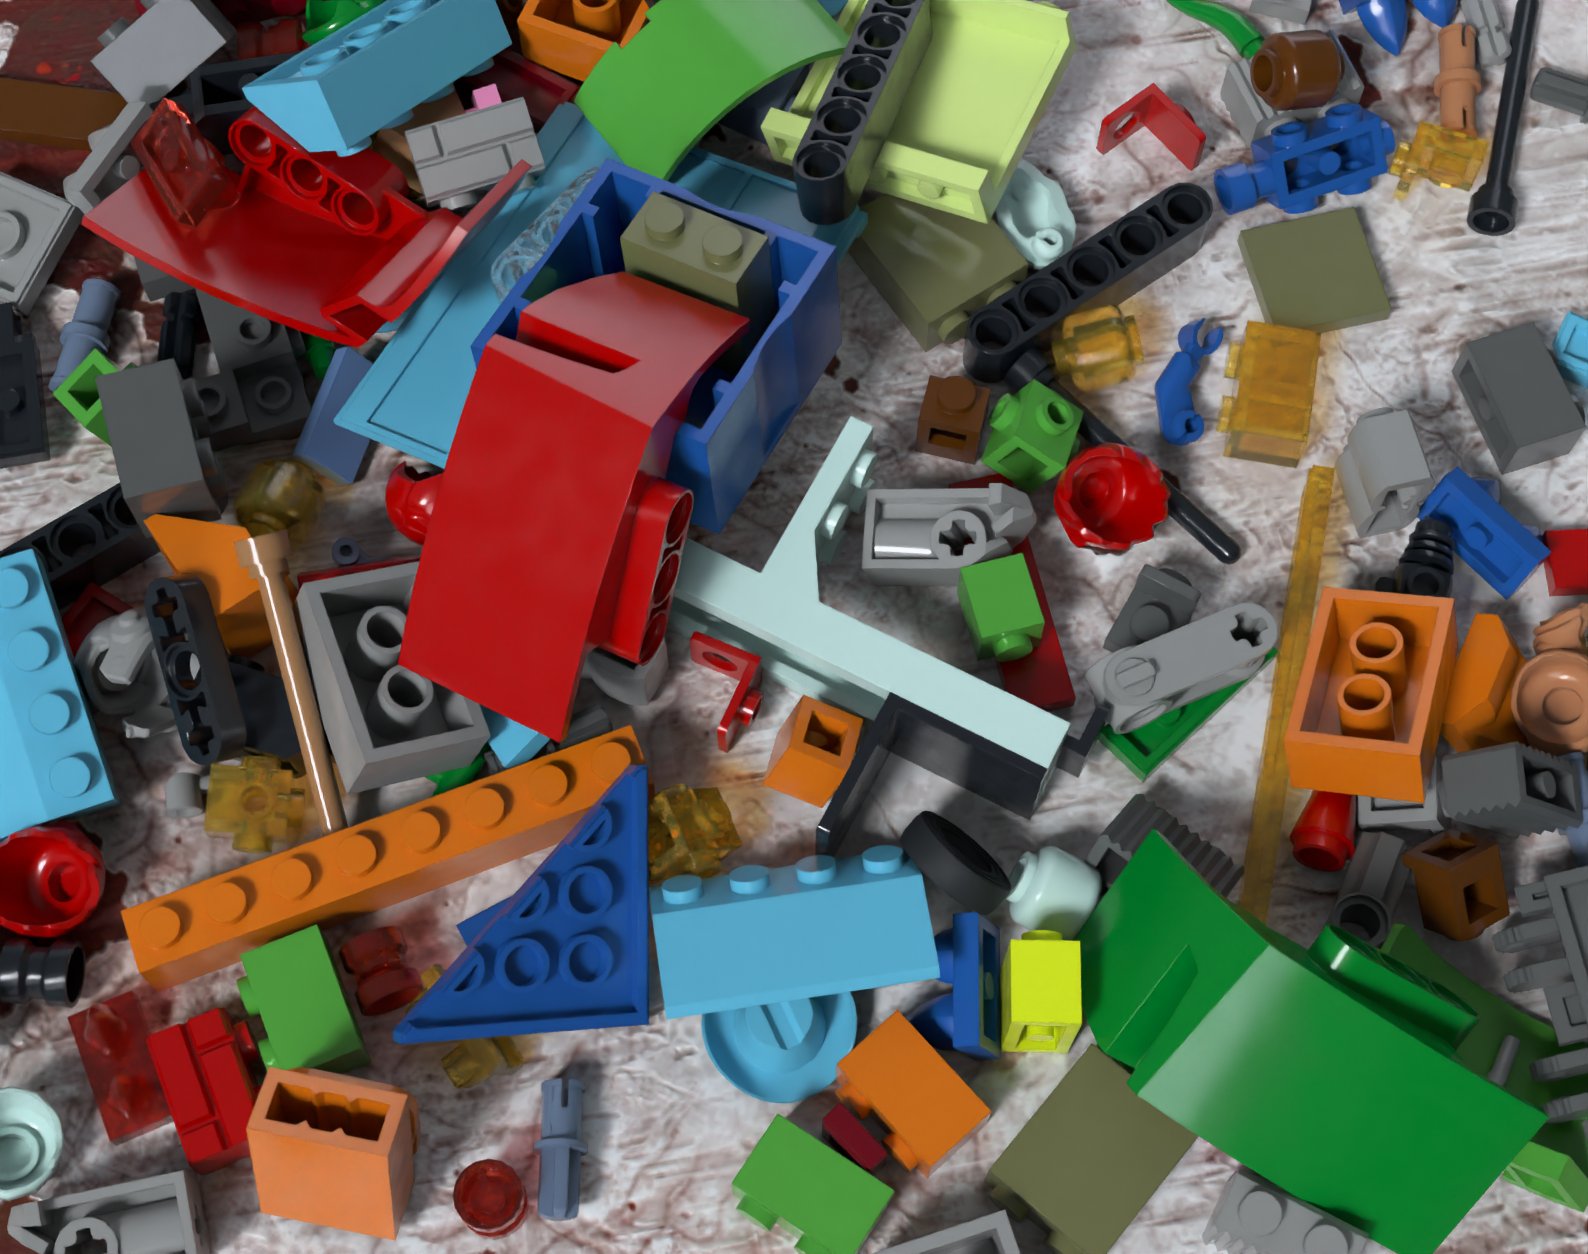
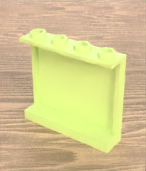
M848 0L837 20L839 26L850 38L868 0ZM929 0L933 31L932 40L865 188L988 224L1076 50L1070 13L1045 1L1034 3L1027 0ZM842 55L815 61L788 112L770 108L760 127L775 161L793 166L794 154Z

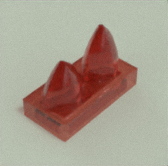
M163 98L133 139L131 145L175 220L196 228L210 208L231 207L238 203L240 194L221 168L226 165V160L222 153L202 137L184 105Z
M132 990L105 1002L95 1003L90 1008L67 1017L111 1143L118 1146L174 1122L146 1042L151 1032L139 998Z

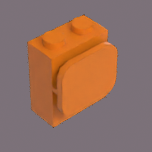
M269 1067L246 1127L261 1213L396 1241L415 1182L413 1155L416 1154L421 1140L420 1113L417 1100L407 1091L386 1083L305 1067H297L290 1070Z

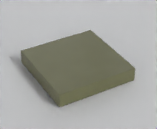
M1355 207L1240 231L1237 242L1272 344L1388 319L1392 308Z

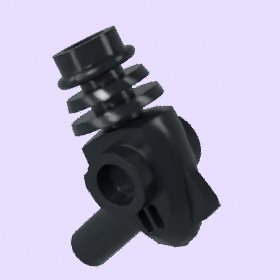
M1427 519L1417 522L1415 531L1409 535V544H1407L1404 553L1399 559V565L1395 568L1393 578L1380 577L1374 585V591L1450 598L1453 587L1452 575L1454 572L1452 551L1455 549V542L1452 539L1454 534L1453 528L1438 520Z

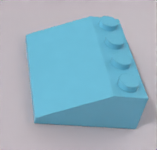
M33 548L0 558V842L19 830L35 826L54 825L62 818L72 821L122 804L88 699L74 667V656L43 561Z

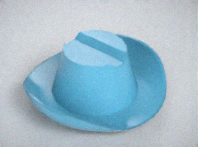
M851 992L706 1013L702 1014L701 1027L709 1057L718 1071L732 1085L762 1101L793 1103L820 1093L837 1078V1063L853 1050L857 1031V1015Z

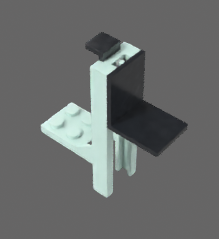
M850 416L761 573L686 537L666 627L689 640L693 632L697 631L757 655L762 660V676L801 695H806L863 719L862 725L870 728L816 829L815 855H828L833 858L838 852L890 753L896 754L1030 820L1056 768L1079 778L1104 729L1110 712V708L1098 703L1080 740L1068 735L1071 723L819 602L817 573L823 563L830 566L835 563L847 539L848 532L843 530L845 523L852 512L859 515L863 513L866 508L867 489H875L876 481L870 478L878 460V454L872 451L874 426L853 416Z

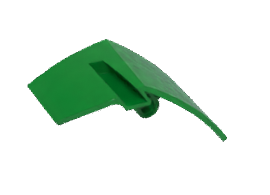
M1155 829L1150 831L1072 940L1080 941L1083 1013L1102 1051L1135 1069L1126 1083L1137 1096L1279 1187L1368 1233V1238L1397 1254H1433L1549 1119L1548 1114L1543 1109L1471 1069L1456 1052L1480 1020L1478 1012L1456 993L1331 923L1325 925L1311 946L1306 949L1268 928L1252 913L1221 895L1194 869L1170 841Z

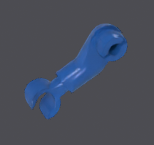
M1205 318L1189 322L1180 329L1178 344L1182 351L1174 353L1154 387L1161 435L1168 443L1176 446H1184L1195 442L1204 432L1203 418L1200 414L1195 415L1196 411H1194L1190 386L1201 369L1199 362L1202 357L1216 351L1223 339V329L1219 327L1210 330L1204 338L1202 347L1199 345L1197 334Z

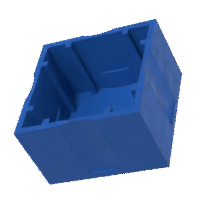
M606 158L561 220L556 235L545 254L528 272L519 278L470 347L476 369L485 345L492 336L498 334L516 341L521 311L529 304L557 289L598 276L626 272L620 237L653 191L768 236L776 316L736 376L710 366L699 378L689 400L686 418L674 436L665 478L693 492L694 502L690 522L719 535L842 344L836 246L753 214H744L717 207L702 200L686 188Z

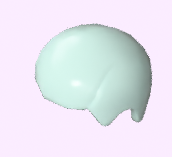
M14 1086L0 1089V1199L11 1201L37 1193L57 1172L64 1148L62 1122L54 1108L38 1092Z

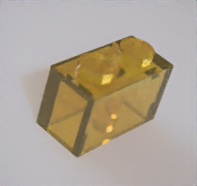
M1248 320L1240 343L1229 342L1223 378L1233 379L1231 396L1222 395L1216 422V432L1226 433L1223 456L1297 468L1308 443L1321 332Z

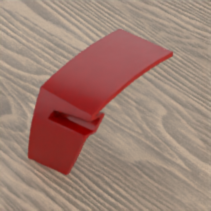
M253 105L229 128L228 139L230 146L236 156L245 163L242 176L208 158L185 142L179 141L83 216L81 225L134 257L211 296L299 331L358 348L365 344L387 321L392 323L499 214L522 184L532 165L521 159L464 218L455 215L445 207L428 213L407 199L409 186L402 171L374 150L367 147L360 152L345 157H339L336 151L308 152Z
M619 272L598 276L557 289L529 304L521 311L516 341L498 334L492 336L485 345L472 380L440 482L414 581L398 665L561 743L567 738L586 655L590 651L598 647L641 666L648 664L659 649L666 631L694 502V495L690 489L665 479L674 436L686 418L689 400L695 384L715 360L748 332L751 319L632 274Z

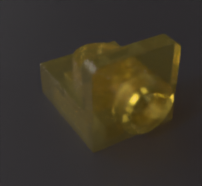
M1420 121L1411 143L1400 140L1388 173L1399 177L1392 198L1404 201L1415 175L1429 179L1430 182L1439 187L1458 188L1469 192L1484 162L1490 142Z

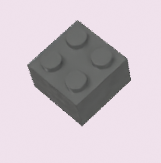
M174 358L96 376L95 380L124 500L145 537L149 538L152 535L144 520L154 514L206 522L221 520L217 498L228 496L220 462L218 458H215L210 438L213 437L207 409L204 400L200 398L194 377L183 380Z

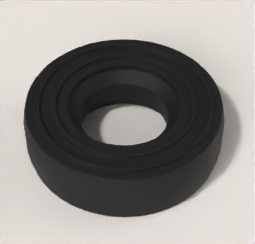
M925 810L917 815L900 837L901 844L917 867L941 890L972 911L983 915L990 914L999 906L1011 890V883L1008 877L989 853L968 834L947 819Z

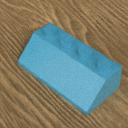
M387 0L242 87V90L248 101L308 152L336 151L339 157H345L372 144L370 135L379 129H390L409 121L414 116L412 108L421 102H433L452 93L455 90L452 82L458 78L473 76L491 68L494 65L492 57L510 46L512 41L495 0Z
M875 846L864 851L862 855L838 859L828 855H813L799 860L796 865L771 869L762 865H746L732 870L729 875L704 879L695 875H678L665 880L662 885L649 887L666 1019L940 978L939 962L922 873L905 849L897 846Z

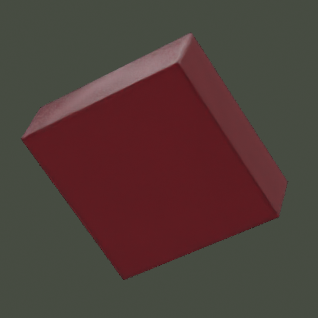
M841 1102L823 1117L822 1136L837 1153L872 1176H875L886 1165L888 1153Z

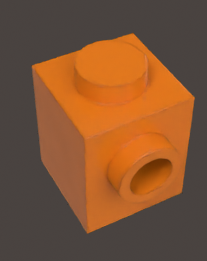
M803 695L777 732L762 785L823 808L839 787L853 761L863 719Z

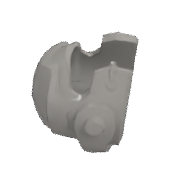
M145 606L111 616L98 623L81 643L74 658V667L88 701L95 709L110 715L130 714V716L122 718V729L126 732L127 738H149L160 733L176 730V721L148 623ZM186 633L185 638L186 640H189L188 634ZM192 653L190 669L193 679H195L200 664L197 657Z

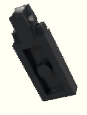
M11 302L0 304V469L51 460L40 350L36 345L33 333L23 334L21 318L14 313Z

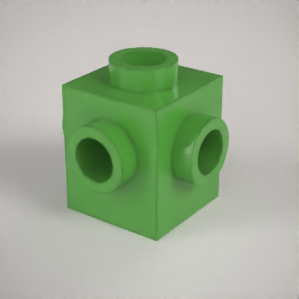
M1033 379L1016 394L1006 393L993 407L988 418V425L993 428L981 462L1029 493H1032L1065 469L1067 463L1077 453L1080 439L1076 437L1084 411L1061 397L1054 390Z

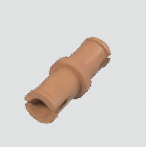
M1459 23L1445 26L1438 32L1440 73L1434 78V93L1440 98L1439 140L1448 145L1451 141V132H1453L1454 146L1472 143L1478 137V129L1476 127V96L1482 89L1481 75L1475 70L1476 30L1474 27L1467 25L1465 27V38H1462V24Z

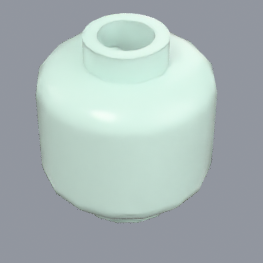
M1047 846L1041 848L1035 854L1026 851L1020 857L1008 878L1011 883V890L1005 898L1010 901V914L1012 920L1030 931H1056L1063 935V940L1072 941L1103 899L1100 896L1102 878L1097 868L1094 869L1083 860L1057 847Z

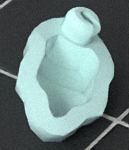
M1021 158L992 217L1029 263L1028 267L1041 270L1071 250L1075 238L1076 224L1074 215L1068 208L1065 194L1059 183L1047 178L1035 166Z

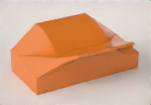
M1475 614L1455 662L1440 733L1457 753L1516 741L1519 744H1525L1526 747L1529 746L1526 742V736L1520 731L1513 720L1511 709L1512 684L1521 665L1526 660L1511 632L1500 616L1496 614Z

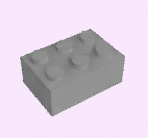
M419 561L303 583L292 605L319 714L347 795L468 767L491 736L480 704L398 665L405 622Z

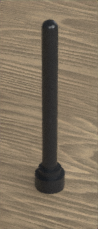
M1518 0L1516 3L1510 36L1512 52L1506 59L1486 182L1470 198L1467 224L1475 232L1484 235L1500 236L1507 234L1514 229L1519 202L1509 185L1539 12L1538 0Z
M1034 346L1026 351L1006 374L1004 383L1015 393L1035 379L1084 411L1077 432L1092 446L1106 442L1129 446L1058 382L1060 375L1054 370L1055 362L1039 347ZM1163 477L1171 492L1168 499V515L1220 562L1227 565L1236 563L1241 557L1239 544Z

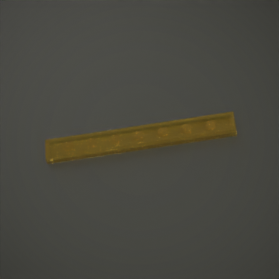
M1313 465L1312 469L1309 468L1301 493L1277 647L1278 653L1274 666L1243 865L1245 872L1241 878L1237 904L1252 913L1265 925L1268 917L1289 778L1284 737L1310 639L1335 468Z

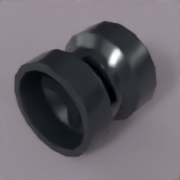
M14 935L9 937L3 946L0 956L1 1001L25 1005L34 998L44 999L51 1007L73 1008L76 1006L83 989L86 970V956L83 943L74 940L58 939L52 945H40L33 937Z

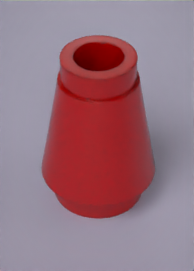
M1318 790L1312 791L1290 833V841L1294 846L1292 854L1300 864L1322 872H1335L1344 867L1346 860L1350 859L1355 852L1357 795Z

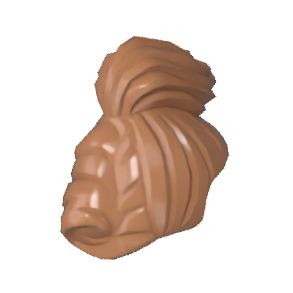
M1580 603L1576 608L1565 609L1556 613L1555 616L1548 620L1540 621V626L1534 628L1533 631L1536 636L1533 641L1536 655L1521 665L1511 688V709L1514 722L1526 736V742L1532 749L1537 748L1538 751H1544L1545 754L1550 753L1551 756L1556 755L1558 757L1574 752H1582L1584 756L1585 752L1588 751V649L1586 648V638L1584 637V632L1588 625V603Z

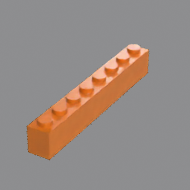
M632 725L120 911L139 973L157 992L241 962L240 954L317 924L321 931L559 844L629 764L647 765ZM648 769V810H651L658 806L654 782Z

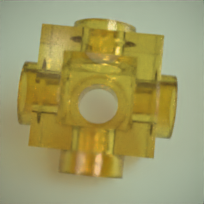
M243 756L241 757V766L211 764L204 831L208 838L232 839V850L272 853L273 843L288 844L290 828H302L306 789L294 788L295 779L293 771L281 770V760ZM254 798L268 800L266 807L259 812L253 813L246 810L247 804Z
M676 784L655 794L648 803L649 882L667 880L678 875H695L701 879L713 877L722 871L723 865L721 861L743 846L732 821L731 812L723 801L718 787L689 789L687 784Z

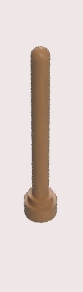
M283 530L233 543L240 568L247 567L250 580L257 578L324 837L348 828L283 574L284 571L289 570L286 557L293 556L287 531Z

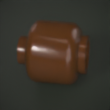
M1321 30L1274 33L1262 43L1260 49L1254 54L1251 61L1250 78L1256 94L1262 97L1264 102L1276 111L1318 108L1326 105L1334 97L1339 83L1343 79L1345 64L1342 54L1331 37Z

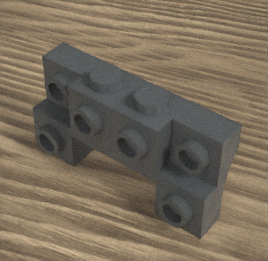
M134 257L141 283L150 302L165 298L171 292L181 293L192 289L196 290L220 370L219 374L195 380L200 398L204 400L213 432V437L210 438L213 451L216 452L256 441L292 440L299 438L312 408L296 358L307 354L301 331L211 296Z

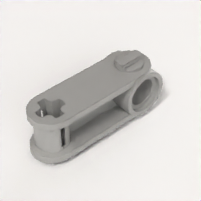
M1248 602L1235 604L1140 645L1128 646L1117 650L1091 666L1085 673V679L1094 694L1095 707L1100 703L1110 708L1106 722L1110 724L1114 733H1128L1151 723L1168 712L1254 675L1262 665L1265 655L1270 652L1275 644L1278 627L1275 618L1262 606Z

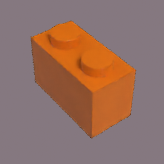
M898 1009L836 1065V1079L841 1085L835 1089V1092L843 1104L860 1121L870 1116L887 1134L881 1143L896 1163L908 1173L917 1167L926 1179L987 1124L992 1112Z

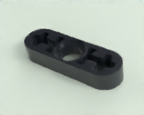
M193 574L157 578L151 582L146 591L145 611L182 746L188 757L199 765H210L235 759L244 750L247 736L246 726L209 592L202 580ZM186 633L188 634L189 640H186L185 638ZM192 653L197 657L201 668V681L199 685L194 681L190 669ZM202 698H205L207 705H204Z

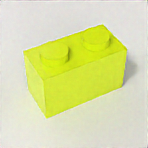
M1050 930L1028 931L1021 935V940H1010L1000 970L1001 1052L1068 1053L1082 1024L1080 941L1063 940L1061 933Z

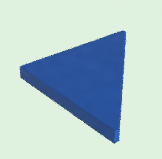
M628 765L393 1030L394 1042L410 1044L649 1025L648 765Z

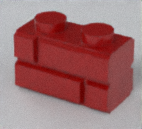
M217 1007L188 1019L184 1024H176L149 1035L146 1042L189 1166L200 1175H208L236 1163L239 1159L251 1157L246 1127L262 1084L258 1086L250 1063L261 1058V1054L248 1021L244 1020L236 1023L235 1019L224 1007Z

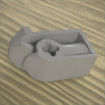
M989 483V488L867 489L862 570L875 586H958L961 567L1010 556L1013 553L1012 549L1021 543L1035 526L1037 516L1032 502L1026 493L1003 483ZM972 538L975 544L965 545L963 555L956 556L953 550L962 549L964 539Z
M193 1169L14 1206L11 1208L7 1225L8 1234L22 1245L39 1254H82L81 1244L92 1240V1237L93 1239L106 1240L107 1253L103 1254H210L197 1172Z

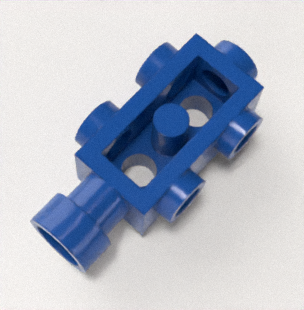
M1356 103L1336 105L1325 112V117L1307 123H1284L1274 127L1271 130V135L1252 141L1251 147L1254 163L1245 166L1244 163L1237 162L1215 170V191L1222 208L1228 215L1254 208L1257 200L1261 198L1278 209H1283L1286 213H1305L1319 205L1318 196L1337 190V193L1341 195H1355L1369 190L1372 187L1373 177L1388 172L1386 155L1393 153L1395 150L1394 135L1387 121L1380 119V116L1361 107V105ZM1339 143L1335 149H1330V145Z

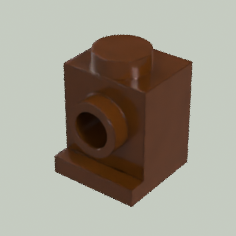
M930 375L918 419L915 451L975 465L988 414L991 389L980 387L974 381L962 376L941 378ZM933 428L967 435L966 440H961L932 432Z
M1449 828L1401 854L1403 866L1413 869L1422 922L1425 929L1444 935L1447 939L1463 942L1479 937L1483 934L1484 929L1510 915L1498 843Z

